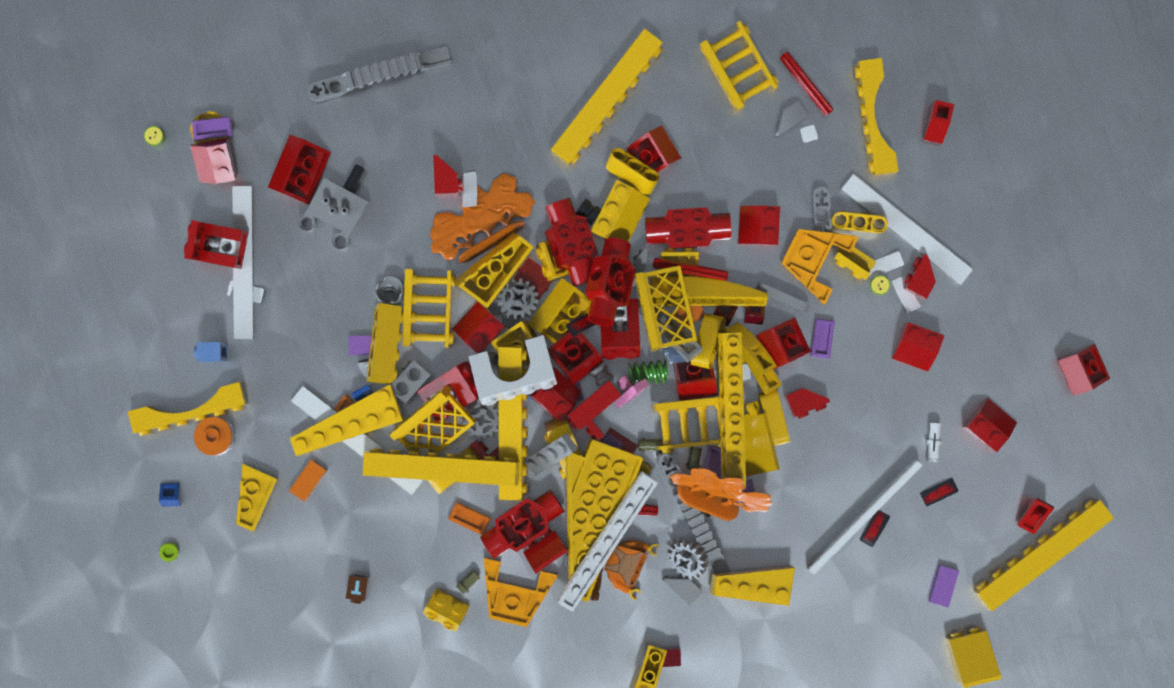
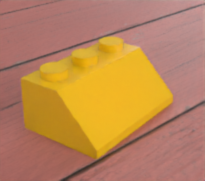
M616 180L591 229V233L604 240L614 237L629 242L650 198L633 187Z
M561 278L528 325L555 344L569 332L566 328L568 323L588 314L591 301L580 290Z

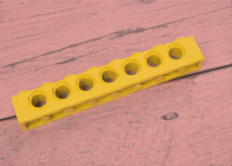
M717 333L722 479L729 477L743 479L742 484L746 488L742 333Z

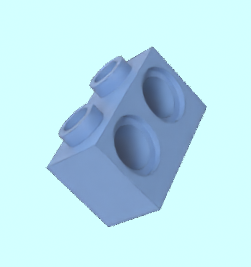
M197 342V346L194 347V357L197 358V362H228V342Z

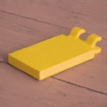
M758 401L747 403L746 409L749 414L744 415L746 476L778 470L780 467L766 413L761 414Z

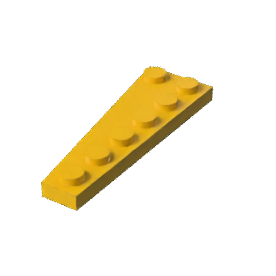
M392 384L291 437L290 441L295 455L308 453L403 421L404 418Z

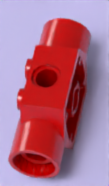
M570 198L545 206L551 225L544 233L557 269L568 270L574 287L587 283L593 257H596L598 250L586 217L576 215Z
M707 207L671 209L667 211L664 217L645 218L646 244L666 243L668 248L673 249L706 248L712 240L731 239L730 213L710 214Z
M614 237L605 239L602 255L593 257L585 292L591 301L587 319L593 324L612 326L615 321L617 308L628 306L636 270L628 259L631 244L626 240Z
M548 490L535 500L527 497L495 519L496 526L481 535L480 539L494 559L509 549L518 552L549 531V522L564 513L565 510L551 490Z

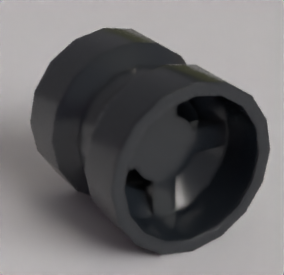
M586 198L578 208L576 215L586 217L587 222L591 225L599 215L601 208L593 206L591 201Z

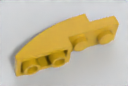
M737 322L723 330L724 333H742V361L747 363L765 395L782 386L773 370L777 365L764 346L748 329Z
M648 645L634 688H656L667 650Z

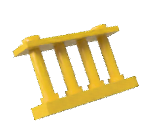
M741 21L736 23L737 31L714 44H709L705 40L699 45L736 113L744 109L745 100L768 87L774 92L778 88L777 84H779L776 76L770 74L750 39V31L747 25H742ZM742 37L747 47L723 61L721 59L718 60L715 55L717 50ZM751 53L756 64L733 77H728L724 71L726 67ZM761 70L766 79L765 81L742 94L736 92L734 88L736 83Z
M405 269L402 346H412V343H415V341L445 342V348H450V344L454 343V332H451L452 286H456L453 283L456 275H453V271L447 270V277L418 276V274H414L415 270ZM417 283L447 284V296L417 295V293H414V285H417ZM417 302L446 303V315L416 314V312H413V304H417ZM413 323H446L445 334L416 333L412 331Z
M719 397L652 404V411H658V415L661 417L663 445L656 446V450H662V453H672L675 448L718 444V447H721ZM714 405V409L717 410L719 439L708 440L705 410H707V406ZM695 407L696 411H698L701 441L690 442L687 412H689L688 408ZM677 409L680 418L682 443L671 444L668 414H670L669 410Z

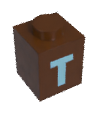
M350 574L345 599H350L351 603L361 604L362 601H365L368 595L370 576Z

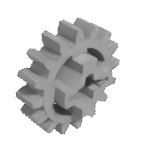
M521 278L517 283L514 279H512V284L507 282L505 288H502L500 291L502 294L497 295V299L500 300L497 305L503 306L501 313L507 312L506 317L509 318L512 315L515 321L517 316H520L521 320H524V315L531 317V311H536L534 305L539 303V300L535 299L538 297V292H534L535 286L529 287V281L524 284ZM508 293L510 299L505 302V296ZM530 296L531 302L528 306L526 300Z
M477 400V405L472 402L470 409L465 407L472 417L477 418L484 415V419L491 421L480 425V421L475 419L476 431L472 427L465 431L471 432L470 438L476 435V440H479L480 436H483L484 441H486L487 435L493 438L494 431L499 433L497 428L499 426V415L497 414L499 408L494 409L495 404L482 405L480 400ZM481 407L478 414H471L474 409ZM488 409L492 411L495 419L490 418ZM465 418V421H463L461 424L466 425L469 422ZM486 426H493L490 431L483 433Z
M684 539L683 541L678 540L670 547L668 555L671 557L668 561L673 563L671 568L677 569L676 574L682 573L683 578L688 576L692 580L694 577L698 579L705 573L709 565L706 563L708 557L703 555L705 550L699 549L700 544L695 546L693 540L688 543L687 539Z

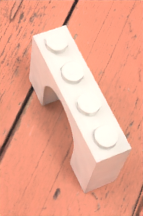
M544 335L525 340L530 358V367L525 376L517 381L506 382L497 378L494 375L491 359L487 351L468 356L478 397L482 405H493L503 399L511 400L520 394L529 395L534 390L550 389L553 385L557 384Z

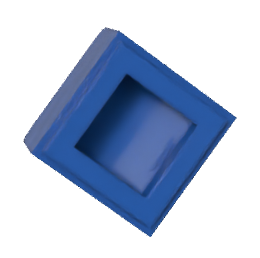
M365 385L354 391L351 395L358 402L373 394L374 390L371 385Z
M160 483L159 502L162 507L180 506V483Z

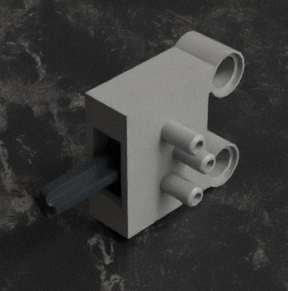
M356 164L343 188L324 178L305 214L298 219L299 228L307 233L315 231L318 225L316 218L341 230V233H336L332 237V245L337 250H347L351 245V238L370 205L368 201L353 194L365 169ZM310 218L312 226L305 229L303 222ZM339 237H345L346 243L342 247L337 245Z

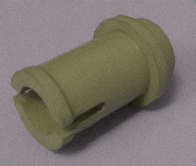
M642 438L638 440V450L642 451V453H645V451H662L656 450V446L662 445V439Z
M690 447L688 463H686L688 465L687 469L701 468L699 463L702 448Z
M471 569L461 581L457 582L456 587L463 594L468 593L469 589L480 577Z

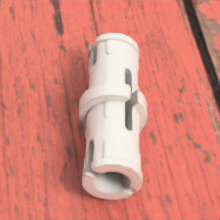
M929 423L927 461L940 462L942 423ZM934 433H936L935 451H933Z

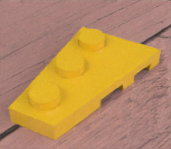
M242 463L236 524L254 532L278 478Z

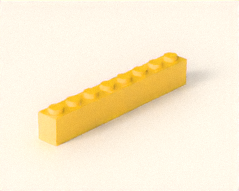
M644 28L551 148V153L568 166L571 163L575 164L581 157L579 152L582 148L587 149L593 141L591 139L595 132L598 134L604 127L603 121L613 116L616 111L614 107L617 103L622 104L628 96L627 90L630 87L633 89L640 80L638 76L641 72L645 74L650 68L651 64L649 62L653 57L657 58L661 54L663 42Z
M502 344L498 347V378L506 382L517 381L528 372L525 369V362L528 361V351L525 350V345ZM520 394L511 400H499V461H503V457L514 458V462H520L518 485H499V500L522 501L525 495L528 494V483H525V476L528 475V465L525 464V457L528 456V446H525V438L528 437V427H525V419L528 418V408H525V400L528 399V395Z
M370 448V452H364L362 476L517 486L519 481L520 462H514V458L503 457V461H498L493 456H484L483 460L476 459V455H465V458H457V454L446 453L445 457H439L438 453L427 452V455L424 456L419 455V451H408V454H400L401 450H389V453H382V449Z
M1089 499L1083 504L1084 507L1081 510H1075L1069 514L1068 520L1064 523L1059 522L1052 528L1053 531L1051 533L1040 536L1037 539L1038 543L1034 546L1029 545L1022 551L1023 554L1021 556L1010 559L1004 569L996 570L992 573V578L988 581L983 580L980 582L974 592L985 607L991 612L1112 521L1114 517L1099 499Z

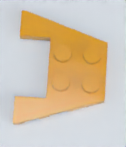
M798 228L781 264L823 304H826L833 289L815 279L832 245L851 253L859 237Z
M484 558L489 619L527 627L556 580L557 574L541 570L537 589H530L497 581L501 561Z

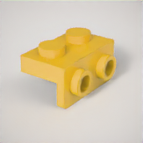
M543 241L536 245V255L538 259H541L543 265L542 273L545 278L547 277L548 281L569 275L568 270L557 269L548 241Z
M855 246L851 253L839 248L834 255L835 263L843 269L847 267L852 270L851 274L859 280L861 278L866 280L870 275L871 269L876 264L874 259Z
M669 248L664 249V252H660V259L699 266V252H695V248H684L683 252H676V249ZM670 272L667 276H677L678 274L677 272ZM682 273L683 276H694Z
M436 588L423 614L429 620L443 624L444 628L457 631L470 606Z

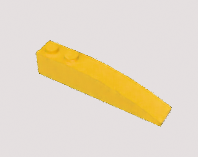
M677 275L667 276L665 279L676 284L679 278ZM652 276L651 286L657 288L661 279ZM683 276L689 306H766L768 294L728 281ZM663 281L658 290L668 296L673 287ZM674 289L670 298L680 303L683 296L680 291ZM655 293L652 298L653 303L657 306L662 305L666 299L658 293ZM667 300V302L665 303L664 306H677V305H675V304H673L672 302H670L669 300Z

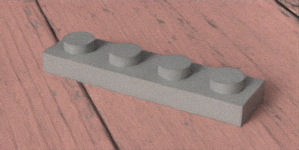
M640 306V307H639V313L643 316L642 310H641V306ZM660 311L656 318L657 322L665 326L670 317ZM671 319L667 328L677 333L681 325ZM683 328L678 334L684 339L692 338ZM666 330L661 334L667 342H671L674 337ZM697 342L672 346L687 363L703 352V348Z
M566 433L527 458L525 462L534 475L537 476L575 452L578 448Z

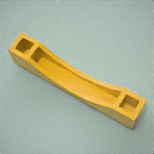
M882 58L858 61L856 67H854L855 78L859 80L857 94L862 100L860 114L864 116L865 120L862 128L863 134L867 135L868 142H865L866 153L870 154V161H868L869 172L873 174V177L896 174L899 172L896 152L882 138L875 119L874 105L879 85L885 77Z
M237 382L220 387L210 400L200 407L187 412L170 413L151 406L127 412L133 434L139 433L140 436L151 434V430L158 428V431L170 429L169 425L174 423L177 426L188 424L190 419L195 418V421L206 419V415L214 414V417L226 414L225 410L232 409L233 412L244 409L243 405L248 404L243 382Z

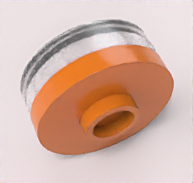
M209 417L202 420L195 428L194 442L202 453L211 456H221L229 452L233 447L235 431L228 421L218 417Z

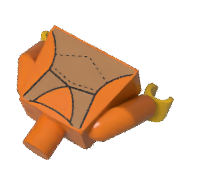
M630 540L617 545L604 567L613 587L625 594L629 593L630 597L636 600L637 597L632 595L634 591L641 593V591L635 584L648 553L654 556L657 555L651 551L653 546L659 547L657 544L652 543L648 545L646 542Z

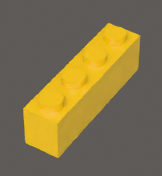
M379 303L375 306L366 381L389 385L393 380H396L397 369L395 368V363L398 361L400 354L397 346L402 336V332L399 331L400 324L403 322L402 306Z

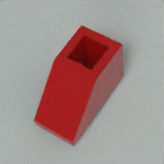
M939 100L931 103L923 138L924 141L942 145L951 122L954 104Z
M924 254L915 259L912 265L915 267L912 274L908 273L903 282L906 284L905 290L923 300L928 298L936 283L929 257Z
M804 388L784 395L792 416H798L799 419L808 416V411L816 409V411L826 408V404L830 402L829 398Z

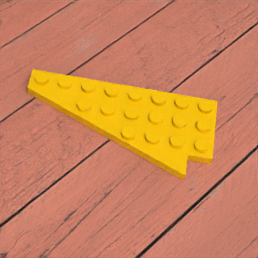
M591 438L583 456L572 453L566 457L569 580L635 482L643 461L641 456ZM599 573L581 600L589 602Z

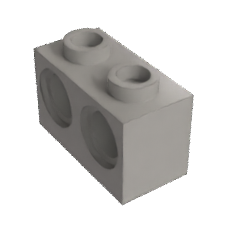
M408 360L401 368L404 371L399 376L397 375L396 380L390 383L395 395L405 404L411 400L432 376L416 360L412 362ZM413 368L420 370V376L417 379L412 378L410 375ZM400 382L407 384V391L405 393L398 391L397 387Z

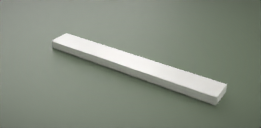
M854 174L841 188L844 193L869 213L884 215L888 220L889 229L919 253L928 255L929 260L958 284L961 285L973 269ZM878 219L885 225V222L882 219Z
M232 186L233 228L249 231L242 269L233 268L234 339H254L253 186Z
M302 386L291 400V402L318 423L337 413L305 386ZM366 434L343 441L363 458L364 452H370V448L382 449V453H389ZM389 477L411 495L423 482V480Z
M913 460L807 566V569L814 575L923 465L919 461Z
M640 472L556 601L572 612L575 610L658 484L656 480L644 472Z

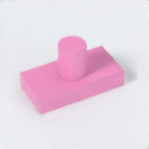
M625 375L617 381L624 394L614 402L619 409L632 401L650 384L644 379L632 385Z

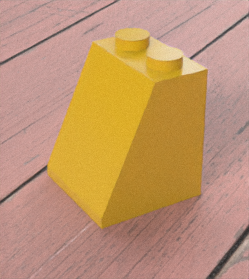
M976 626L969 628V632L962 633L961 631H956L946 637L956 681L963 688L1002 679L988 633L985 629Z

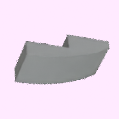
M646 248L643 251L639 249L633 257L635 260L633 265L638 268L635 274L643 272L648 257V250ZM634 278V281H633V286H632V288H634V286L636 285V283H635V278Z

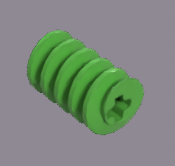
M666 359L663 365L660 360H657L656 366L652 361H649L648 367L645 362L641 363V367L635 362L633 368L628 363L629 378L632 385L644 379L650 385L652 379H654L656 384L659 383L660 378L663 383L667 381L668 366Z

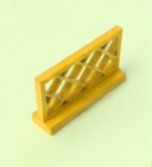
M681 266L646 273H636L634 278L651 352L662 348L696 342L697 337ZM677 271L679 279L676 284L665 279L668 273ZM656 276L661 279L657 288L649 284L647 277ZM663 281L673 287L668 296L658 290ZM674 289L682 293L683 298L680 303L670 298ZM655 293L666 298L661 307L653 303L652 298ZM667 300L677 305L672 315L662 309ZM679 307L687 313L684 322L674 317ZM660 311L670 317L665 326L657 322L656 317ZM671 319L681 324L677 333L667 328ZM683 326L691 331L692 338L684 339L678 335ZM666 330L674 337L671 342L662 344L661 334Z
M446 385L398 424L389 436L394 441L398 439L408 451H419V448L428 449V452L434 450V453H439L474 425L476 420L450 393L452 391L451 388ZM448 400L454 406V411L445 410V403ZM431 414H441V422L432 421ZM445 415H453L454 423L445 422ZM458 416L465 417L469 423L466 425L458 424ZM419 424H427L428 432L419 431ZM432 425L441 426V434L432 433ZM445 427L454 428V435H445ZM407 434L415 435V443L408 442L404 436ZM419 436L428 437V444H420ZM432 437L440 438L441 445H432Z

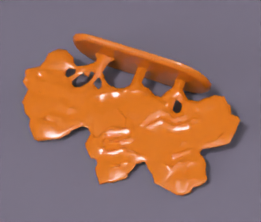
M506 173L501 174L492 181L489 192H484L480 186H477L476 206L462 207L461 204V208L464 211L461 216L450 212L437 213L435 215L434 226L430 233V237L433 240L430 246L432 253H440L444 259L452 260L458 254L459 248H469L460 255L458 262L466 263L501 243L513 232H519L525 223L523 221L511 223L512 218L516 216H530L532 206L535 205L534 199L529 192H515L517 178ZM506 212L509 214L508 218L505 216ZM500 222L506 226L492 234V229L495 228L497 223ZM479 231L486 232L488 237L474 245L472 242L474 235ZM457 237H463L468 243L464 241L462 244L456 241ZM453 244H458V247H453Z
M693 468L690 472L691 475L677 473L669 477L674 484L678 485V495L684 504L725 521H732L738 516L739 506L746 512H766L770 509L768 506L772 505L769 494L743 492L742 490L745 489V486L742 484L743 479L734 477L720 479L716 473L705 468Z

